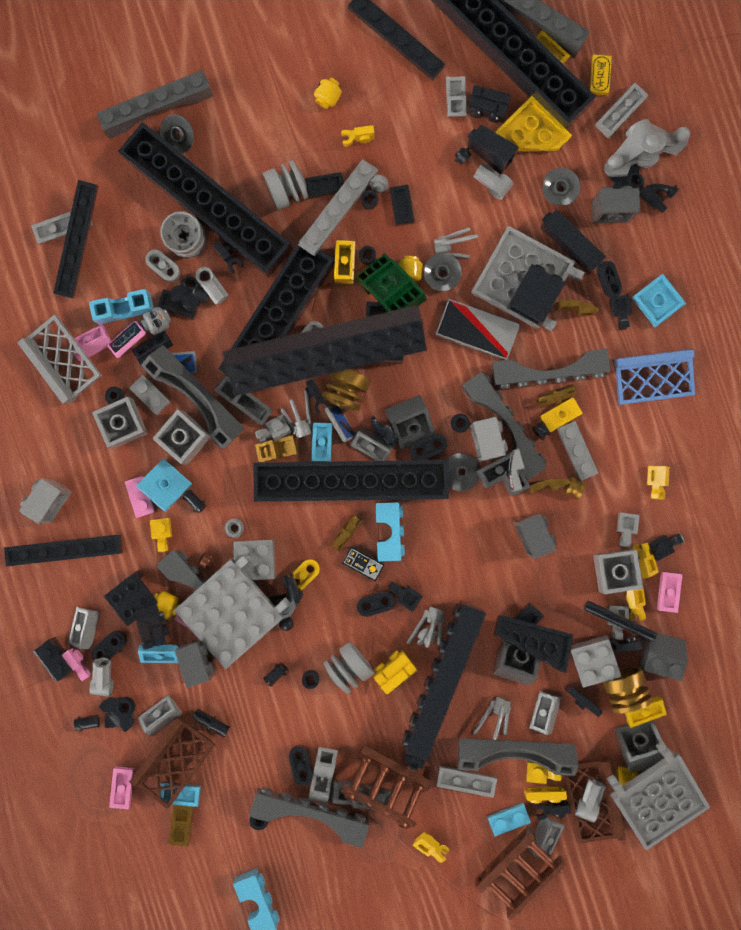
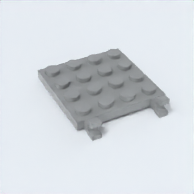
M508 226L471 294L538 329L540 326L507 309L531 264L544 267L546 272L551 275H559L563 279L562 281H565L567 276H570L571 279L579 282L585 272L574 268L575 261ZM546 317L542 326L552 331L557 322Z
M248 554L243 555L237 562L233 558L229 560L174 610L225 669L284 618L281 612L291 604L285 598L275 607L242 570L252 560Z
M663 741L657 744L656 747L664 759L624 786L617 781L614 775L607 778L615 791L611 794V797L646 851L710 808L677 751L672 753Z

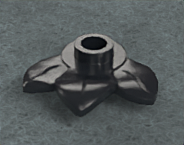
M636 164L630 166L627 176H609L610 180L615 183L613 189L632 186L633 188H639L640 191L644 186V179L639 174V167Z
M194 277L184 278L180 285L173 287L170 295L172 301H181L183 307L190 312L197 309L199 301H209V295L203 288L199 287V283Z
M373 416L371 418L373 430L381 437L382 442L387 447H396L397 442H399L398 436L392 431L389 424L383 426Z
M110 697L99 705L102 711L107 712L105 728H114L120 725L122 730L126 732L132 727L134 723L133 712L136 708L132 698L122 697L117 699ZM127 703L129 705V709H125L123 707V704Z

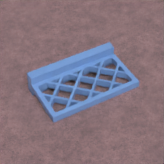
M686 349L613 359V366L616 371L618 404L695 395L692 359L695 357L694 350ZM681 362H687L688 369L684 374L676 370ZM661 365H667L671 369L665 377L657 372ZM643 367H647L652 371L646 380L638 374ZM628 369L633 373L627 382L621 378V370ZM673 372L681 377L675 385L667 380ZM654 374L662 379L656 388L649 383ZM636 376L643 381L638 390L629 385ZM683 380L689 383V392H682L678 389ZM665 382L672 387L666 395L659 391ZM646 384L654 390L649 397H644L640 394V391ZM627 387L635 392L630 399L623 400V392Z

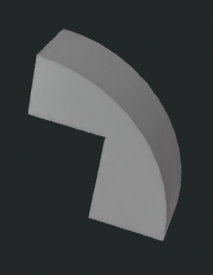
M323 747L318 748L308 800L328 803L337 750Z

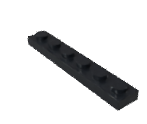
M352 0L348 4V10L432 81L445 68V63L371 0Z
M81 180L77 182L53 294L74 299L99 188L96 184Z
M121 534L4 547L6 566L123 553Z

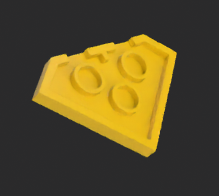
M533 96L495 132L519 147L518 151H558L572 137Z

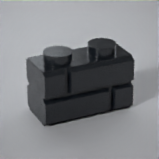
M474 85L467 113H470V116L474 118H488L492 123L503 122L511 95Z
M157 605L135 610V619L143 649L146 650L154 646L164 645L166 643L165 636L168 635L166 624L162 625V623L166 622L163 611L159 612Z
M56 637L47 640L33 651L37 658H40V662L56 683L73 672L62 656L66 651Z

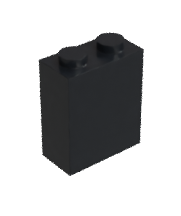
M531 264L507 309L541 326L566 282L562 281L563 279L557 274L551 275L547 273L544 267Z

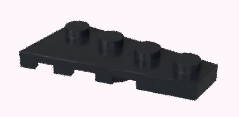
M502 615L497 616L494 630L495 636L553 668L567 673L573 634Z

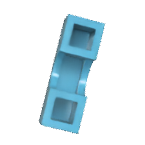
M146 289L129 292L127 297L121 299L103 298L89 302L92 319L99 325L140 316L154 308L151 294Z
M399 502L376 503V523H387L392 529L391 537L388 540L377 541L378 562L401 561V556H405L404 545H401L400 537H404V526L400 525V518H403V506H399Z
M257 868L236 876L233 886L240 902L253 900L259 906L256 911L249 914L248 924L250 929L277 930L278 922H280L277 910H273L271 894L266 892L264 876L262 873L259 874Z

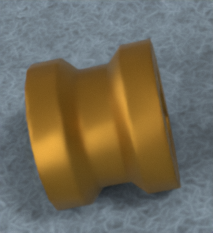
M571 476L569 478L570 483L564 488V494L573 495L575 499L579 500L584 492L586 482H578Z

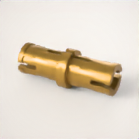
M571 384L559 390L553 389L551 393L536 397L537 402H540L538 403L539 408L541 409L553 403L559 404L561 400L576 396L577 392L574 391V385Z
M352 514L344 527L339 529L340 532L330 545L340 552L349 538L353 537L352 534L362 523V520Z

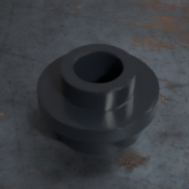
M461 147L455 153L456 159L454 161L456 163L458 162L461 165L471 156L469 147L465 149Z
M110 387L105 393V399L109 404L125 398L123 390L119 387ZM116 392L117 398L112 399L111 395Z
M457 414L451 419V428L457 433L465 432L470 426L469 418L464 414ZM458 420L463 421L462 427L457 426Z

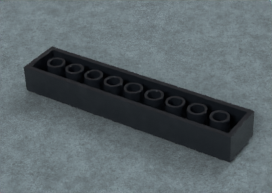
M431 0L529 98L533 96L566 130L592 105L596 96L498 0Z
M142 122L118 150L126 162L268 278L292 250L289 241L145 123Z
M418 305L226 350L223 351L228 378L234 395L237 396L427 351L423 320Z
M448 460L253 463L254 502L449 499Z

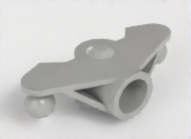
M648 119L641 120L627 130L625 134L627 139L616 153L608 159L604 166V171L611 177L627 176L630 166L634 164L644 168L654 166L659 159L660 153L666 152L678 155L688 143L690 130L683 126L678 128L675 133H670L651 124Z

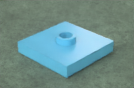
M661 274L632 297V300L654 328L686 304L664 274Z
M163 458L136 487L166 512L190 488L192 483Z

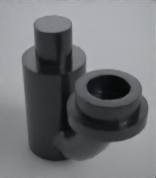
M656 183L647 185L639 193V197L653 210L657 208L663 213L668 207L662 203L664 199L656 191L667 192L665 196L672 198L679 189L677 185L672 187Z

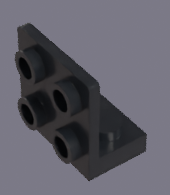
M140 570L131 574L104 595V598L126 626L136 621L135 610L146 609L148 606L158 603L155 596L141 580L144 575Z

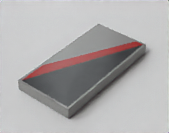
M448 299L436 336L491 356L508 360L520 324Z

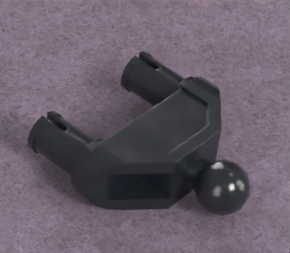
M292 573L289 574L290 577L287 574L281 578L287 593L268 597L275 607L285 598L291 603L281 612L284 618L279 622V627L283 631H289L293 628L294 621L290 616L304 595L303 591L297 587Z

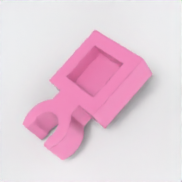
M72 648L62 654L65 661L73 671L77 672L78 677L82 681L92 675L90 670L85 667V662L82 660L83 655L80 651Z

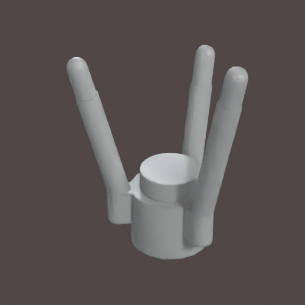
M466 228L438 237V239H434L436 254H450L455 258L469 259L470 255L448 253L447 251L451 250L450 244L478 238V234L450 240V238L471 230Z
M306 390L304 394L307 423L305 420L301 421L293 399L289 401L297 421L293 424L283 408L280 409L291 427L293 435L296 434L297 438L311 434V429L313 428L309 396Z
M431 606L429 611L425 610L423 617L412 632L407 644L409 645L428 618L427 622L432 624L425 647H429L435 626L438 624L437 645H439L442 638L443 622L445 619L443 615L445 611Z
M496 697L495 701L491 700L488 709L477 724L473 734H477L494 708V713L499 716L493 739L497 740L503 716H505L503 735L506 736L511 702L500 697Z

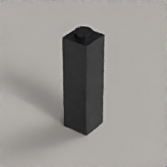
M557 209L552 214L548 212L543 217V224L540 228L586 273L590 274L606 258Z

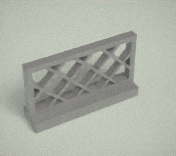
M57 315L49 318L27 338H22L17 342L62 404L73 403L78 395L102 377L101 373ZM54 322L58 325V335L49 333L50 325ZM39 334L45 335L44 346H38L34 340ZM49 336L57 337L56 348L48 347ZM62 337L68 338L70 341L69 350L61 349ZM48 349L56 350L55 362L49 361L47 358ZM60 351L69 352L68 363L59 362ZM73 352L80 354L81 365L72 364ZM59 364L67 365L66 377L58 373ZM72 366L80 367L79 378L71 377ZM85 368H90L95 374L89 380L84 379ZM70 380L79 381L78 389L74 393L70 389Z

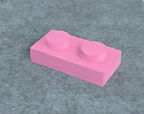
M145 476L125 481L136 518L156 512L153 501L136 487Z
M661 572L657 610L678 613L682 574Z
M118 766L113 768L110 808H130L133 785L129 781L134 776L135 768Z

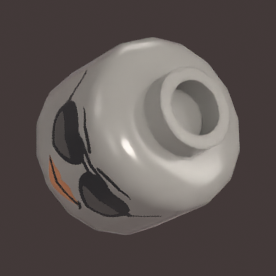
M160 307L144 312V320L141 321L144 330L150 331L152 335L169 329V323H171L166 309L162 310Z

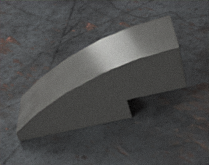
M225 374L213 389L260 425L264 424L273 411L251 393L235 396L230 380Z
M332 780L329 799L333 803L352 805L354 808L371 809L356 800H348L344 797L345 794L341 793V789L345 785L351 786L353 781ZM361 783L357 791L368 796L372 785ZM380 787L375 800L386 805L392 790Z

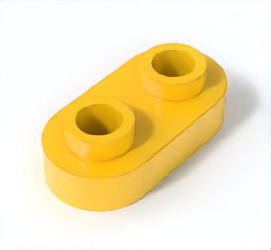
M313 559L304 561L292 573L294 579L300 580V585L297 587L303 590L319 574L320 566ZM312 565L314 571L308 572L307 566Z

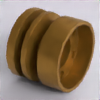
M350 369L331 373L330 378L337 383L336 385L326 384L325 387L333 392L323 391L322 397L343 409L359 411L360 406L354 403V401L363 402V398L357 395V392L367 393L371 380Z
M641 667L620 669V678L603 682L606 692L613 694L609 697V702L612 704L611 708L614 713L621 714L637 711L647 707L653 701L652 696L648 694L649 688L642 686L646 682V678Z

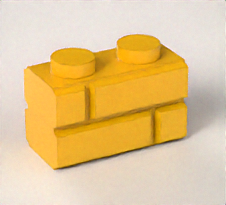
M337 240L334 282L336 284H354L355 241Z
M396 650L388 657L390 660L387 663H380L373 669L375 671L373 678L387 695L418 671L417 667L403 650L400 652Z

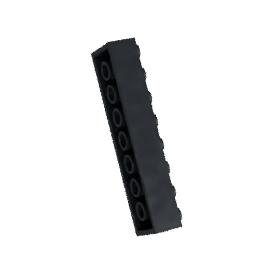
M298 243L231 349L289 336L335 265L334 258L321 250L314 256L300 247ZM223 360L218 369L227 375Z
M460 601L459 604L456 603L453 609V621H449L445 629L447 636L439 644L438 658L434 657L431 664L432 673L430 676L427 675L424 681V693L419 694L416 702L418 705L416 712L413 711L410 716L409 730L406 729L402 736V745L404 746L405 753L426 762L486 615L483 609L464 601Z

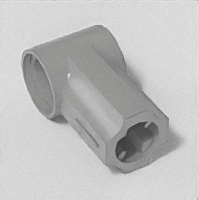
M484 162L473 176L499 200L503 199L514 184L508 176L497 173Z
M201 267L197 270V281L217 306L229 297V294L212 271L207 267ZM204 273L210 274L208 281H201V276Z
M101 657L93 662V678L90 683L89 693L110 697L114 685V680L111 679V661L108 658Z
M594 779L588 780L583 797L578 801L575 811L576 816L595 823L599 814V804L605 790L604 784Z

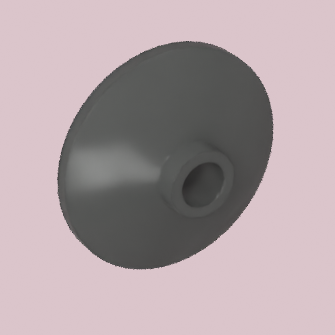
M174 114L167 116L162 121L160 137L181 154L188 152L194 141L193 129L188 120L181 115Z
M556 168L545 176L542 191L550 203L557 206H566L578 197L580 181L573 171L566 168ZM557 187H562L563 191L559 192Z
M436 254L425 264V281L434 290L449 291L461 279V265L450 254ZM444 271L446 275L441 277L439 272Z
M465 453L450 456L447 459L449 487L456 491H466L474 487L479 480L475 471L480 469L478 462L472 456ZM460 468L465 470L463 476L458 473Z

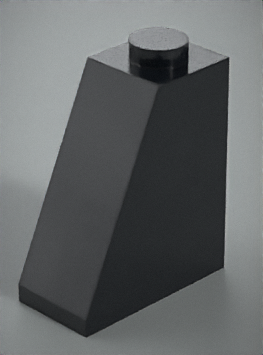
M480 125L477 130L474 128L467 137L469 138L467 146L500 174L513 162L519 148L516 144L483 125Z

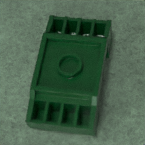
M385 253L359 274L355 275L362 289L368 295L371 294L385 308L386 312L416 305L419 307L427 301L425 293Z

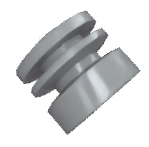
M293 160L288 161L290 171H287L284 163L281 164L282 174L280 175L275 168L262 172L278 211L290 206L289 196H292L297 203L300 202L297 195L299 192L304 200L308 198L304 177Z
M174 212L168 215L162 223L160 229L161 239L164 245L178 256L184 258L195 257L205 248L207 233L203 225L191 214ZM187 233V234L190 235V236H187V240L185 241L183 238L185 237V234Z
M350 641L339 649L343 658L340 659L335 654H332L331 658L334 664L329 659L323 662L332 681L348 695L352 692L350 684L354 688L358 687L355 677L358 676L365 682L374 674L368 661Z

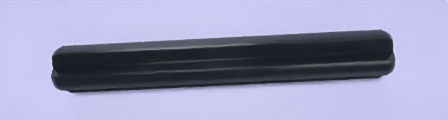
M586 601L583 609L646 640L654 642L657 637L655 631L591 601Z

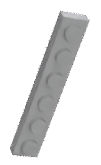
M362 159L299 241V246L315 256L370 184L378 169Z

